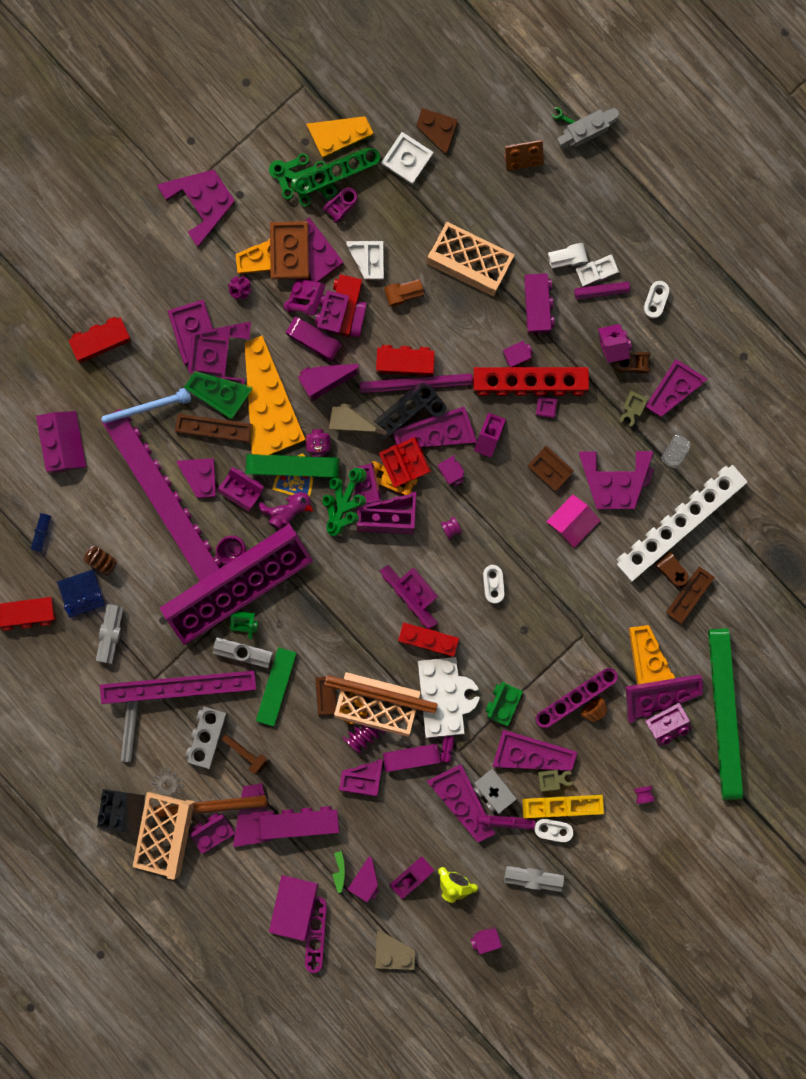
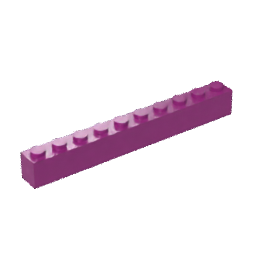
M131 417L103 423L199 581L220 569L222 564L217 556L213 558L209 551L212 548L207 540L202 541L199 536L202 534L197 524L192 525L189 520L192 516L188 509H183L179 504L182 502L177 492L173 493L170 486L172 484L167 476L163 477L160 473L162 467L157 459L152 460L149 455L152 453L147 443L143 445L140 441L141 433L137 427L133 429L129 423L132 421Z

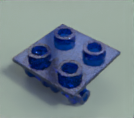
M93 569L57 581L64 602V609L69 618L105 606Z

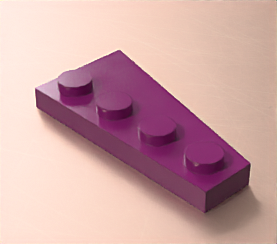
M698 674L626 686L628 723L635 722V719L642 716L644 718L650 716L652 712L659 709H668L670 705L677 702L683 703L703 695L702 676Z
M503 730L492 767L572 770L577 752Z
M461 764L427 780V783L477 842L495 834L492 827L477 824V817H486V814Z

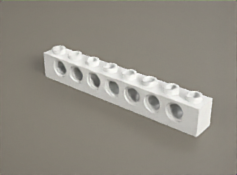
M733 465L729 468L727 466L723 467L718 472L720 475L715 480L709 479L703 485L705 487L704 490L700 493L698 490L689 497L690 502L686 505L681 503L675 509L676 514L672 517L667 515L660 521L662 526L657 530L653 527L645 534L648 538L643 542L638 540L631 546L633 550L628 555L624 552L616 559L618 563L615 566L630 583L747 483V480ZM719 481H726L728 489H720ZM705 493H711L713 495V502L709 503L705 501ZM690 506H697L699 514L693 515L690 512ZM676 518L684 519L685 526L678 527L675 524ZM661 531H669L671 535L670 539H663L661 537ZM649 542L654 543L656 551L649 552L646 544ZM639 555L642 559L641 564H634L632 556Z

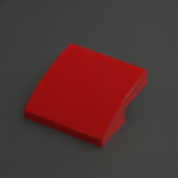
M416 437L379 453L394 488L432 472Z

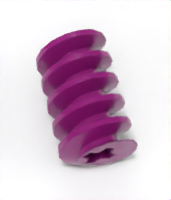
M361 725V729L356 726L354 727L355 734L350 731L348 732L349 739L344 736L342 738L353 751L361 754L360 746L367 749L366 741L373 744L372 736L379 739L378 731L383 734L386 732Z

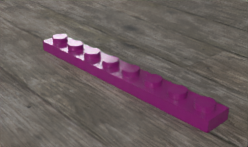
M254 671L101 684V705L256 690Z

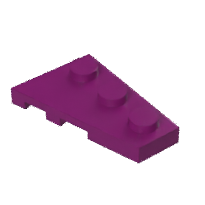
M675 359L645 408L661 418L708 379Z

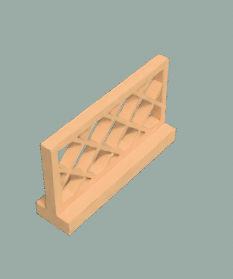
M446 222L427 257L426 264L494 297L514 254ZM447 229L454 231L457 238L447 240L445 235ZM469 238L474 246L464 248L462 240ZM459 241L461 250L452 252L449 244ZM446 245L449 253L441 255L436 250L439 246ZM484 246L489 248L491 254L481 257L479 248ZM475 249L478 258L469 260L466 252ZM463 253L466 262H456L453 256ZM504 255L508 257L506 263L498 265L495 256ZM493 258L495 266L486 269L483 260ZM480 261L483 270L477 272L472 270L470 264ZM497 270L499 274L498 280L495 281L489 278L487 272Z
M347 672L344 676V679L416 698L420 696V691ZM341 690L334 718L409 737L416 709H412V711L404 714L400 705L393 704V706L385 709L381 700L375 699V701L367 704L363 699L364 696L358 694L348 700L344 694L345 691ZM359 699L363 707L355 710L351 703ZM378 704L382 712L374 715L370 707ZM346 705L352 711L347 715L339 713L340 708ZM397 709L401 716L393 720L389 712ZM367 710L371 717L362 719L358 713ZM385 715L389 722L381 724L377 718ZM404 719L408 725L407 730L398 728L396 723Z
M147 792L133 867L165 875L173 880L180 876L194 801H183ZM151 798L158 799L162 807L154 811L150 805ZM170 803L178 804V813L172 815L167 805ZM161 809H164L169 817L164 822H161L156 814ZM153 816L158 823V826L150 829L147 824V818ZM169 820L175 826L174 832L171 834L167 832L163 825ZM158 827L161 828L166 836L160 841L156 839L152 832ZM147 834L150 835L155 843L149 848L143 842L144 836ZM168 839L171 849L165 853L160 842ZM157 846L162 856L154 860L149 849ZM146 853L151 861L147 865L139 863L140 855ZM164 857L168 864L167 870L160 869L156 861Z

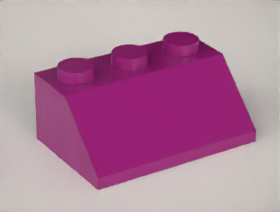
M52 412L36 415L46 472L48 474H55L86 468L77 412Z

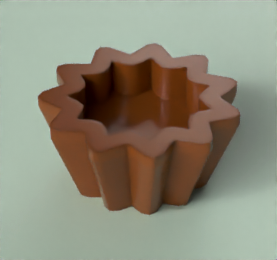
M597 697L585 705V708L581 710V716L591 722L602 719L607 712L603 697Z

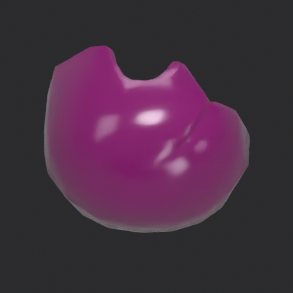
M235 535L222 538L216 546V556L225 565L246 552L244 541Z

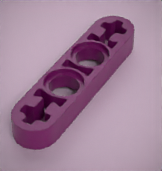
M317 896L316 900H320V903L323 904V907L319 909V914L323 913V918L313 916L311 922L314 919H318L322 922V927L320 930H313L310 923L306 941L305 968L311 973H317L323 965L327 905L325 899ZM312 939L320 941L321 946L319 949L313 950L310 948L309 943ZM308 952H320V957L316 955V962L319 963V966H316L314 970L308 965V962L312 961V955L308 956Z

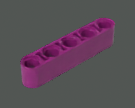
M606 668L540 711L535 717L536 725L540 728H547L613 685L618 679L617 672L612 668ZM605 672L613 674L611 682L604 680L603 675ZM594 682L597 685L595 693L588 691V683ZM573 693L581 695L580 703L572 702L571 696ZM558 703L565 706L563 714H558L555 711V706ZM541 714L549 716V723L547 725L539 722Z

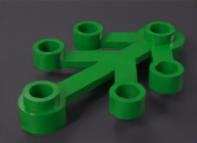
M302 153L296 159L286 163L281 160L273 161L269 166V174L274 179H278L283 198L290 200L294 194L293 190L288 187L286 178L293 180L299 175L316 169L319 164H326L323 161H318L315 163V166L296 173L290 171V169L299 165L306 166L308 164V156ZM301 157H305L307 159L304 163L300 162L299 160ZM277 166L282 168L280 172L275 171ZM303 180L298 182L299 190L304 189L303 185H305V182ZM332 184L316 189V191L323 193V197L328 201L338 195L337 188ZM328 189H332L334 192L333 194L329 195L326 193V191ZM286 191L291 192V195L289 197H286L284 195ZM298 193L300 205L305 208L310 206V197L306 194ZM307 198L309 202L307 204H303L301 202L302 199Z
M355 467L350 470V482L344 496L342 480L340 478H332L330 480V487L335 490L337 512H335L334 496L325 495L322 503L328 509L329 520L326 529L331 536L340 535L345 526L358 522L359 517L355 512H348L346 518L342 519L345 512L358 506L363 507L366 503V498L363 495H355L353 500L350 501L357 483H363L366 479V471L363 468Z

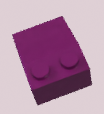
M358 364L320 366L311 369L307 367L300 372L298 380L310 402L358 375L360 371Z

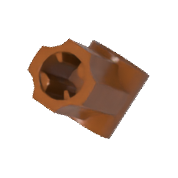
M420 279L404 284L395 283L384 287L389 307L403 304L406 300L424 296Z

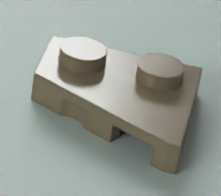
M377 930L375 968L414 970L415 950Z

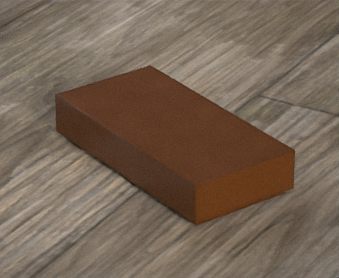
M326 676L315 677L318 716L334 715L337 706L336 689L324 685Z

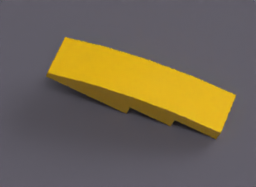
M603 795L522 799L523 818L604 814Z

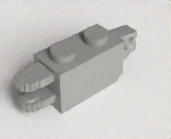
M613 108L602 112L600 109L568 125L567 129L563 131L564 135L556 140L559 147L567 144L578 147L608 132L609 126L617 121L619 111Z

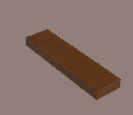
M178 413L175 433L250 443L253 424Z

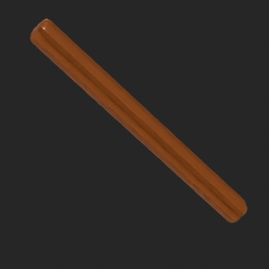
M330 675L326 676L324 685L330 688L431 714L436 713L438 706L435 702Z
M262 795L194 802L192 814L266 807L267 797ZM178 804L167 805L172 815L178 813ZM155 806L153 809L156 811L162 806ZM164 809L156 812L159 818L168 817Z

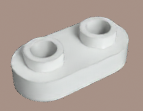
M656 281L649 290L643 308L644 314L648 318H658L664 309L669 294V287L665 282ZM656 289H661L662 294L658 295ZM654 306L656 312H651L650 307Z
M490 565L483 572L485 597L488 602L496 604L504 598L503 574L498 566ZM495 572L496 578H490L489 573ZM492 591L498 592L496 598L491 596Z
M541 819L534 828L536 835L543 839L567 842L573 836L572 827L563 822ZM542 825H546L548 827L547 832L541 831L540 828ZM561 829H566L567 834L565 836L560 835Z

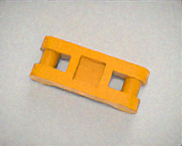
M372 461L376 475L378 470L384 472L382 478L377 477L378 485L404 496L412 493L411 490L417 484V479L406 483L404 488L400 486L394 488L384 465Z

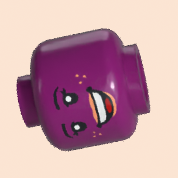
M312 429V433L306 435V451L311 454V457L326 456V453L331 451L330 435L324 433L323 429Z

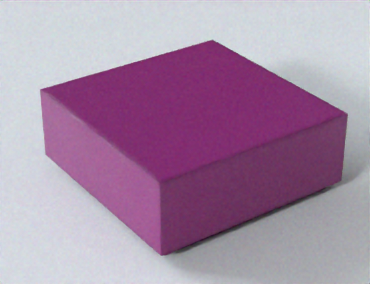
M538 396L535 416L554 419L557 399Z

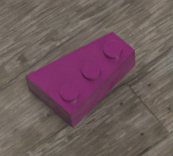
M416 492L358 507L357 532L414 535Z

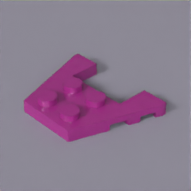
M214 169L157 185L166 201L184 191L204 222L188 231L189 236L197 247L203 243L202 241L211 233L214 226L235 203V200Z
M251 322L192 333L188 372L193 374L194 371L244 384L245 379L226 377L225 369L229 337L249 339Z
M579 451L596 508L636 509L654 451H636L635 471H597V452Z

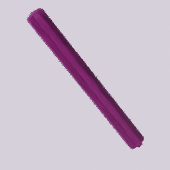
M471 373L366 381L360 382L359 385L361 393L411 390L420 382H426L432 388L472 385L473 377Z

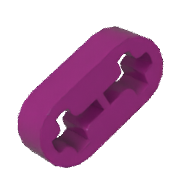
M357 301L350 336L360 338L367 307L365 302Z

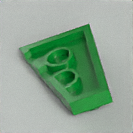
M198 371L193 372L184 386L186 390L230 419L234 417L253 389V387Z

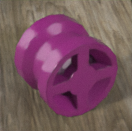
M454 516L450 518V521L440 523L448 540L452 539L456 534H462L461 528Z
M653 786L634 789V793L637 795L636 804L655 801V797L652 796Z

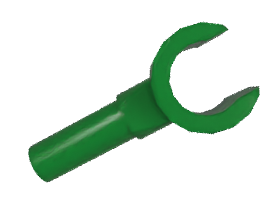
M555 107L554 110L560 113V115L554 116L551 114L554 121L562 120L569 124L576 122L563 115L562 110L558 107Z

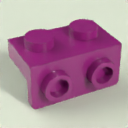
M232 467L217 492L249 512L260 498L264 486L257 480L246 476L243 471Z

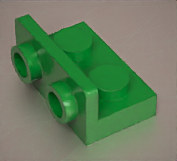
M503 681L501 685L496 684L493 695H495L493 703L489 701L485 710L488 713L487 718L508 727L523 691Z

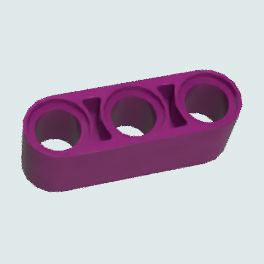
M294 317L285 332L290 338L330 361L334 359L342 346L334 338L298 317Z
M438 744L383 753L386 772L441 763Z

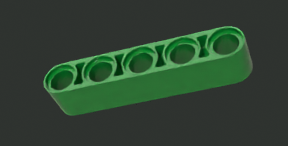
M374 148L361 149L295 177L291 181V188L295 193L307 194L376 165L380 160V153ZM369 151L373 154V159L370 162L366 159ZM351 159L356 161V166L353 169L349 166ZM334 166L339 168V173L336 176L332 173ZM317 173H320L322 175V180L320 183H317L315 181V176ZM300 180H303L305 182V187L303 190H299L298 188V182Z
M246 454L245 474L339 477L340 458Z

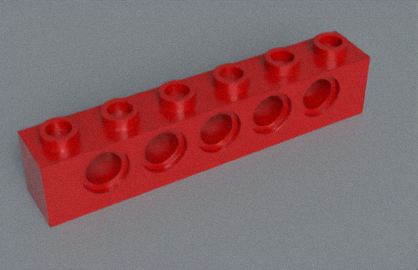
M588 367L473 368V393H477L478 396H489V393H496L497 396H508V393H516V396H527V393H535V396H546V393H554V396H565V393H573V396H583L589 390ZM489 378H495L497 379L498 384L496 386H490L488 385L487 380ZM508 378H514L516 379L517 384L515 386H509L506 383V380ZM527 378H533L535 379L536 384L534 386H528L525 380ZM552 378L555 381V385L547 386L544 380ZM572 378L574 385L566 386L564 379Z

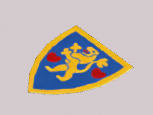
M277 475L272 490L288 495L304 492L310 497L313 477Z

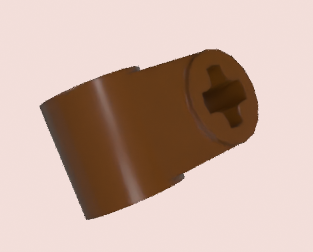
M649 352L629 353L630 359H625L628 363L627 367H621L618 361H615L613 364L615 370L620 373L645 374L651 372L649 368Z
M670 551L666 552L654 563L675 587L685 586L689 578L688 573ZM675 574H682L684 576L682 579L684 582H676Z

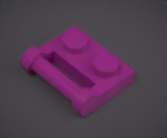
M296 279L289 300L284 303V310L287 312H304L306 315L311 316L315 315L326 285L320 282ZM298 300L309 301L307 305L297 303Z

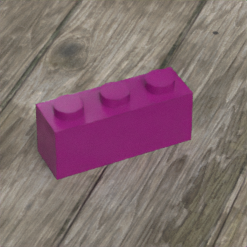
M548 273L526 274L524 276L527 334L550 333L551 328L554 327V316H550V309H553V298L549 297V290H552V280L548 279Z

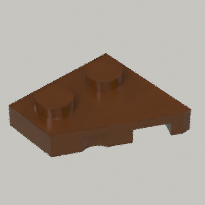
M422 108L416 128L425 134L443 154L447 155L458 119Z

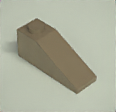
M341 404L340 407L332 406L330 430L353 434H387V431L361 412L352 409L351 405Z

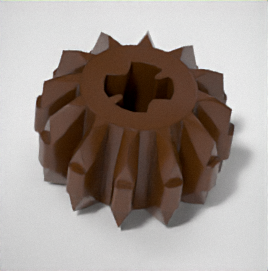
M91 546L83 558L87 565L105 576H109L117 564L114 557L97 546Z

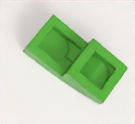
M342 851L334 853L340 871L332 874L338 893L342 892L345 880V863Z

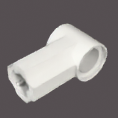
M583 243L573 244L566 249L548 253L551 269L569 265L579 266L588 262Z

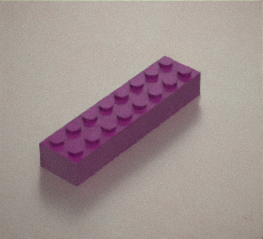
M288 524L161 606L160 610L182 644L185 645L312 563L313 560L293 528Z

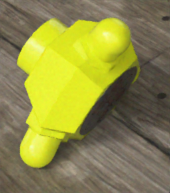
M444 867L439 868L438 873L443 892L442 897L446 901L455 903L456 900L463 899L478 891V886L470 884L466 877L456 872H448Z

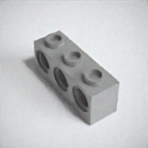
M207 707L199 710L196 721H199L197 729H193L191 739L194 741L192 747H188L185 758H188L187 763L211 769L227 713ZM210 713L216 716V721L213 724L206 722V716ZM203 732H208L211 736L210 741L207 743H203L200 739ZM199 750L205 753V758L201 762L195 759V753Z

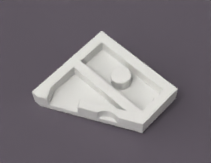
M347 241V247L364 280H384L383 241Z

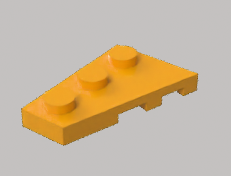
M366 117L306 124L322 159L374 135Z
M270 239L235 254L238 274L271 271Z
M650 626L628 628L637 685L674 679L675 676L671 673L667 665L668 662L663 657Z

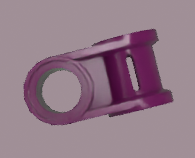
M345 188L324 206L323 211H327L331 215L334 223L341 221L358 203L356 191L352 188ZM347 194L354 195V199L351 202H346L344 197Z

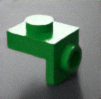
M237 611L231 615L230 630L248 632V639H252L253 633H257L258 621H254L255 613Z

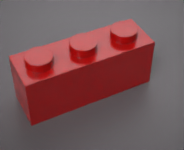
M342 274L339 275V279H335L333 290H336V293L348 295L349 301L340 333L327 331L328 333L350 337L362 279Z
M112 317L106 321V324L101 326L99 324L94 325L83 334L78 332L71 336L72 338L68 341L79 364L131 341L121 317Z
M381 345V348L377 347L376 373L433 376L434 351L431 348L419 347V350H414L410 346H400V349L393 348L392 345Z
M52 597L0 603V628H2V631H11L14 626H21V629L32 628V624L40 623V626L52 625V621H56L54 598Z
M403 622L398 642L454 657L459 638Z

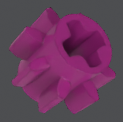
M235 276L231 279V283L228 284L230 295L236 299L241 297L244 300L252 291L250 281L244 276L241 278Z

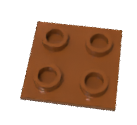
M543 140L505 146L504 159L506 161V171L543 165Z

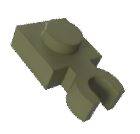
M631 391L623 406L628 411L621 416L620 422H623L625 417H630L631 423L629 426H633L635 423L634 415L641 416L648 398Z
M558 770L538 772L540 792L560 789V783L566 786L572 785L573 782H566L564 779L566 775L572 774L571 771H565L561 775H558Z

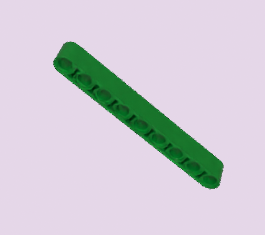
M728 628L709 629L708 639L722 800H742L743 788L730 634Z

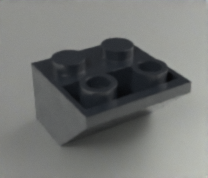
M103 789L97 827L139 834L145 795Z

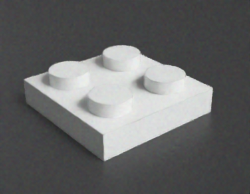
M401 132L382 160L381 165L413 185L432 157L433 152Z

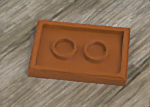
M308 221L270 222L271 280L309 279Z

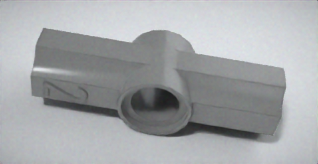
M107 604L104 623L101 625L98 638L100 641L96 661L113 664L116 644L118 645L121 635L120 625L124 607Z
M216 638L212 654L269 668L273 652ZM240 648L247 649L248 654L245 658L238 657L237 652Z
M506 866L504 883L522 885L525 888L537 890L547 889L562 892L564 875L547 873L544 870L532 868L522 869Z

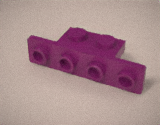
M389 565L383 567L380 570L383 579L392 585L399 597L403 598L409 610L419 617L420 623L428 629L435 626L437 621L428 612L426 607L439 596L418 571L412 568L400 578Z

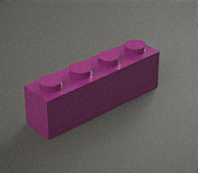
M332 806L320 807V811H313L312 808H301L300 813H293V809L282 810V814L274 815V811L262 812L263 816H258L259 839L261 840L339 833L337 809L332 810Z

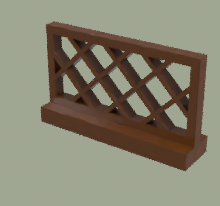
M224 735L222 738L225 743L252 763L248 770L253 774L259 775L269 763L270 759L260 754L257 758L232 737Z

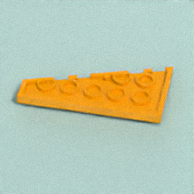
M261 335L244 342L247 385L253 387L248 395L250 423L253 424L251 435L252 454L272 455L306 441L263 336Z

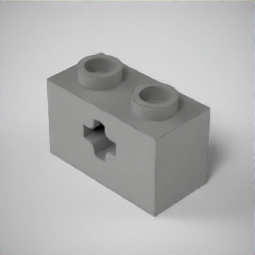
M493 769L489 770L474 783L476 786L474 788L475 792L480 798L484 796L487 799L486 805L492 813L496 811L499 814L516 800L515 796ZM491 787H492L493 789L497 788V789L499 790V791H497V795H498V796H497V797H495V796H491V797H490V796H489V793H490L489 788H491Z

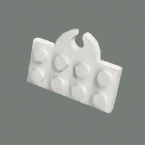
M456 657L418 661L422 699L438 704L435 714L423 711L426 738L464 734L462 715L470 713L479 702V697L468 700L465 698L464 693L468 689L478 691L477 685L467 677L458 676Z

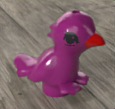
M298 492L294 495H289V498H286L289 502L288 504L274 508L259 503V508L262 515H267L271 518L268 523L275 529L280 530L290 524L296 514L304 511L313 512L311 498L308 494Z

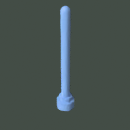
M182 388L175 395L105 415L101 420L103 423H108L175 402L189 403L191 402V396L188 390Z

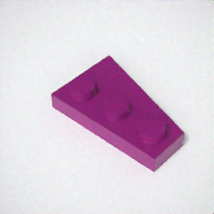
M309 217L305 220L308 221L309 274L313 282H319L344 264V262Z
M263 783L243 786L241 798L264 795ZM266 807L239 809L233 847L271 841V839H259L258 816H263L262 812L267 811Z

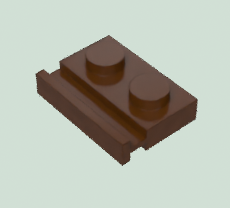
M547 446L527 465L531 471L555 492L574 472L570 466Z

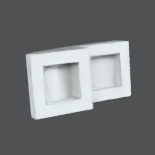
M612 254L576 268L582 286L620 273Z

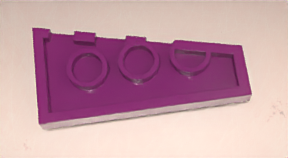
M465 406L445 412L441 416H433L398 428L393 432L397 445L413 437L417 438L420 447L477 442Z

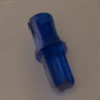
M40 513L37 527L33 530L35 534L31 550L42 551L45 537L49 534L47 530L52 516Z

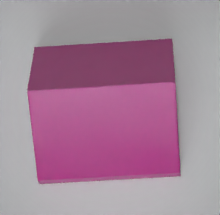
M572 494L546 522L575 548L600 522V519L587 504Z

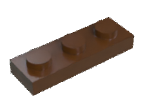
M699 566L665 613L679 624H682L715 577Z

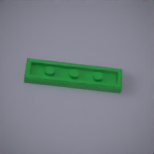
M278 647L257 714V722L275 726L297 654L296 652Z

